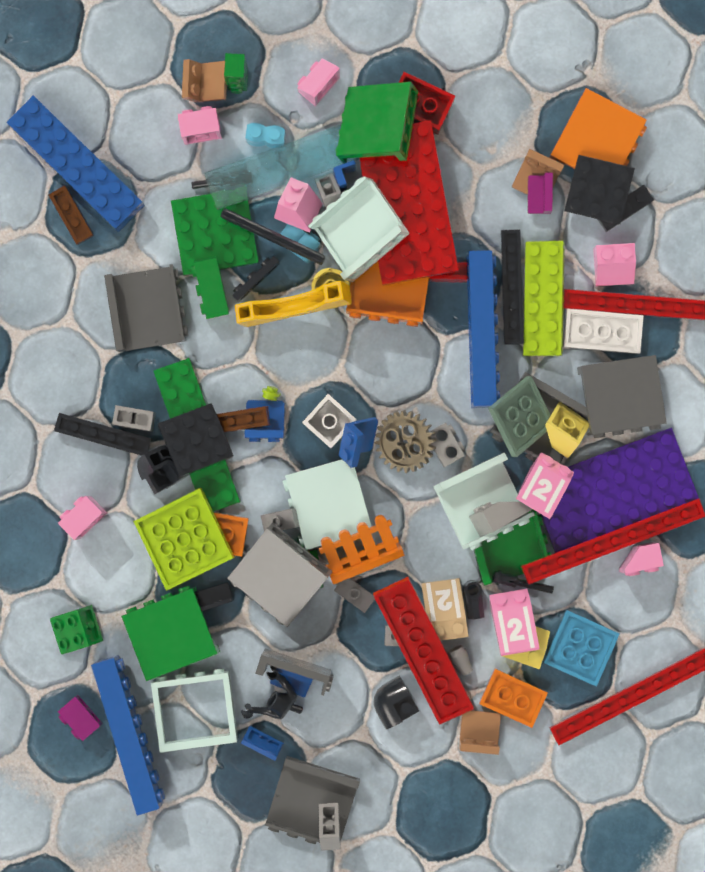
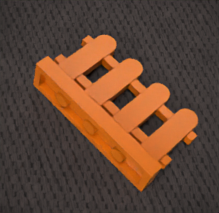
M378 515L374 520L376 525L370 528L365 522H360L357 525V533L351 535L348 530H341L339 532L340 540L332 542L330 537L322 538V547L319 548L321 554L325 553L329 563L326 567L332 571L330 578L333 585L405 556L398 537H393L389 526H392V522L390 519L386 520L385 516ZM378 531L383 542L375 545L371 534ZM357 539H361L365 548L357 552L353 542ZM343 546L347 556L339 559L335 548Z

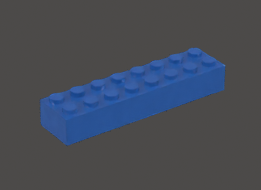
M34 95L6 122L117 232L145 206Z
M492 250L469 251L466 258L471 408H489L500 399V390H496V384L500 382L499 371H496V365L499 363V352H495V346L498 344V332L495 333V327L498 325V314L494 313V308L497 306V294L493 292V289L497 286V277L493 275V270L496 267V256H492Z
M119 655L97 661L91 667L136 815L160 809L164 803L165 794L163 789H159L158 786L159 774L157 769L154 770L152 766L154 758L152 752L148 751L146 746L148 744L147 735L145 732L142 733L140 725H143L142 718L135 710L137 706L135 696L130 694L131 682L129 677H125L123 671L126 669L123 658L120 659Z

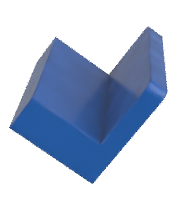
M355 160L333 168V176L341 192L347 189L344 175L356 171Z
M277 668L278 672L290 682L297 695L306 697L313 679ZM277 680L270 681V684L284 689Z

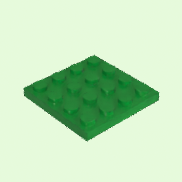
M246 188L171 200L183 276L193 275L191 266H194V261L217 256L220 270L259 263L254 233L220 217L221 212L226 208L251 220Z

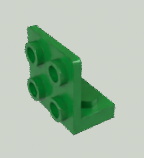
M92 605L50 618L62 655L103 641Z

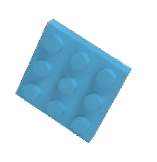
M566 610L543 663L597 687L620 633Z

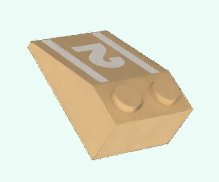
M460 578L421 583L424 607L440 640L468 637Z

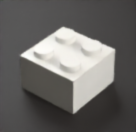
M327 394L302 423L332 449L342 438L345 423L354 422L357 419Z

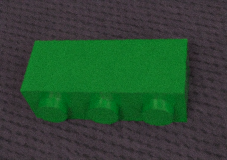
M225 53L224 78L228 90L235 94L247 91L248 66L245 54Z
M217 256L194 261V266H191L193 278L197 277L199 284L195 285L197 295L202 297L203 303L200 304L202 315H206V319L228 315L229 308Z

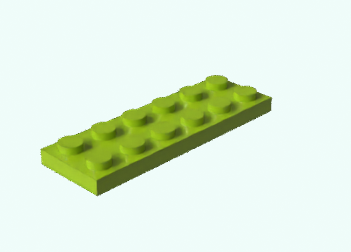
M564 241L526 242L523 356H563Z

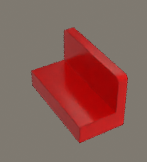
M457 262L458 272L429 277L428 282H467V263Z

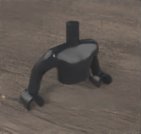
M270 666L273 672H266L270 680H277L286 692L274 691L268 699L266 707H251L249 703L245 704L247 711L241 710L243 718L249 719L255 713L267 715L275 719H283L289 710L298 714L302 713L303 707L294 704L297 699L296 691L290 682L278 672L277 667Z

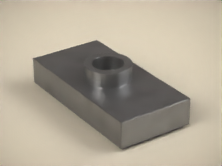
M295 508L261 515L264 531L272 523L281 530L299 527Z
M350 578L339 582L334 589L336 593L364 613L375 600L370 592Z

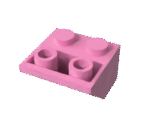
M651 542L633 546L620 566L619 572L625 573L626 576L639 575L641 570L648 573L659 571V567L664 566L659 543Z

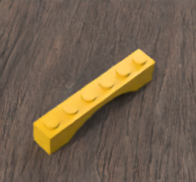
M336 281L290 297L236 304L237 324L244 327H251L352 304L350 285L343 281Z

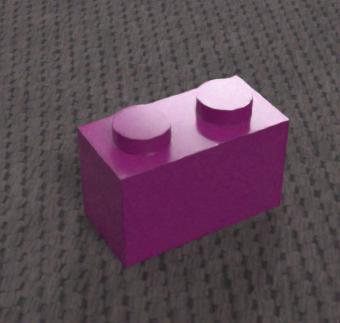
M79 695L75 696L58 711L60 714L59 719L73 729L71 732L78 740L84 741L103 724Z

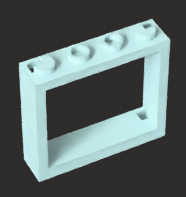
M214 669L213 673L205 674V671L194 672V676L187 677L186 673L176 674L175 678L167 679V676L156 677V681L151 682L160 752L228 744L238 741L229 671ZM223 679L230 733L165 742L159 688Z

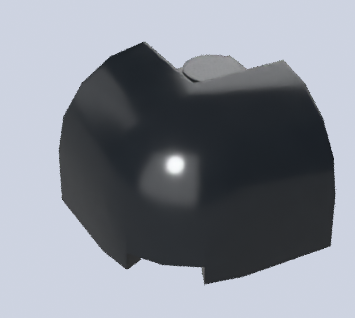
M166 445L149 451L137 461V469L141 480L146 479L154 494L168 489L190 475L179 478Z
M400 675L377 689L373 705L385 729L392 728L419 712Z

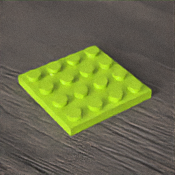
M202 488L133 521L166 591L235 558Z

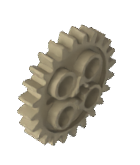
M403 410L401 413L398 411L394 412L393 415L387 416L388 420L384 419L381 421L384 426L380 425L377 427L381 432L376 433L375 436L379 440L374 442V444L380 445L376 451L382 452L379 457L380 459L386 458L385 465L391 463L390 469L397 466V472L402 471L404 468V472L408 473L410 469L414 472L417 470V467L419 469L423 468V463H429L428 458L433 457L430 451L436 449L431 443L436 442V439L431 438V435L435 434V432H429L428 429L432 425H425L426 418L419 420L420 414L414 416L413 411L407 414L406 410ZM409 425L413 427L414 434L409 433ZM391 431L396 433V440L391 437ZM414 444L420 447L419 453L415 451ZM397 449L402 451V458L397 455Z

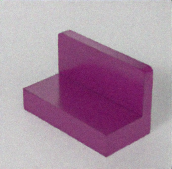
M545 173L543 176L529 175L527 213L551 214L553 173Z

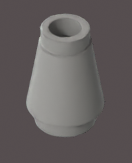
M462 645L452 648L448 652L449 658L462 675L472 672L473 669L466 648H463Z

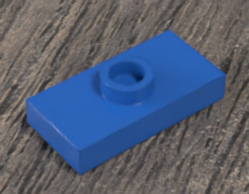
M249 726L241 741V744L274 761L284 744Z

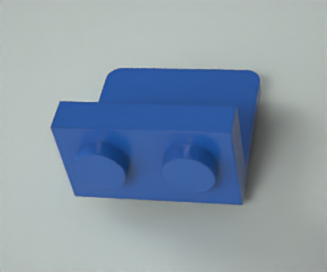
M248 400L246 409L268 406L271 425L246 429L245 438L249 439V442H261V439H268V442H280V439H284L285 403L280 400Z
M373 417L345 423L339 456L350 468L358 466L360 453L372 450L378 426L377 418Z

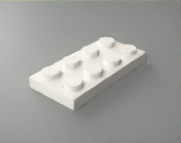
M566 309L563 347L640 354L643 315Z

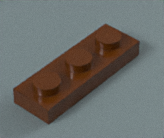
M65 185L48 194L76 245L94 236Z
M268 406L217 414L224 433L271 425Z

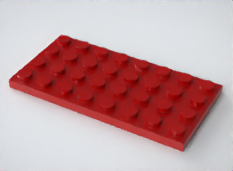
M431 120L414 123L406 161H400L395 155L359 157L362 176L374 180L410 233L378 260L382 286L459 271Z

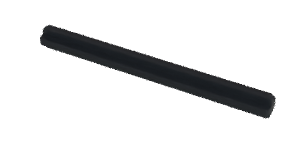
M226 208L221 212L220 217L302 257L319 265H322L325 261V255Z

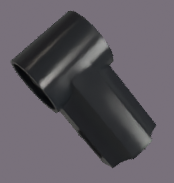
M469 580L463 586L468 620L484 618L482 587L477 581ZM470 585H477L478 589L475 594L468 593Z

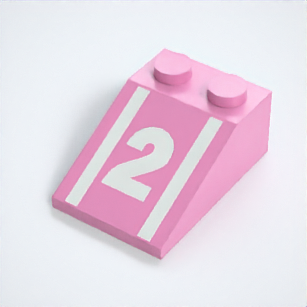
M540 453L531 466L516 499L550 519L574 472L567 466L556 462L550 456Z
M528 589L489 595L490 609L501 656L540 650Z

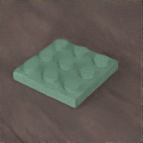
M526 376L488 408L512 457H518L547 432L545 424L551 415L532 376Z

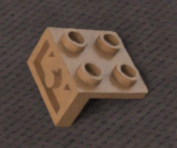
M190 59L184 60L182 98L196 103L225 100L227 91L224 78L225 61L199 63Z
M529 149L512 184V188L528 195V176H543L545 173H553L554 187L564 165Z
M474 710L462 714L459 750L499 755L500 747L498 740L501 714Z

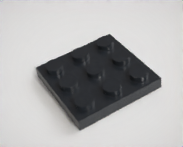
M578 155L564 211L621 224L635 168Z
M212 403L158 423L159 430L179 478L234 456Z

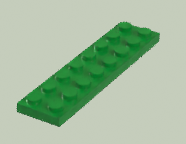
M190 358L153 370L170 419L206 405ZM226 460L190 474L195 490L202 488L213 512L240 502Z

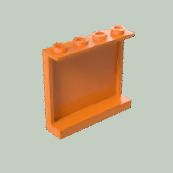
M586 88L549 158L555 161L558 160L575 169L578 155L627 166L630 161L627 159L629 153L633 154L639 144L636 142L638 136L642 137L647 129V126H645L647 119Z
M377 261L355 281L350 283L352 304L347 305L346 314H350L349 317L360 319L361 316H366L371 321L387 319V322L391 324H399L400 321L407 322V326L418 327V324L422 325L429 277L382 286Z

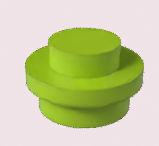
M267 386V388H262V397L265 399L277 401L281 395L276 387Z

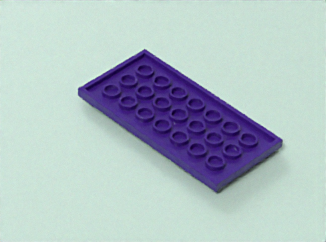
M671 427L568 466L574 474L552 517L549 519L542 514L540 515L556 553L693 501L699 497Z

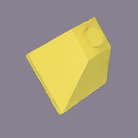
M558 402L545 424L552 448L567 458L578 447L589 428V423L586 419L561 402Z

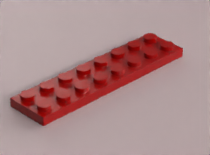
M409 577L374 592L373 596L439 725L473 710L474 706Z

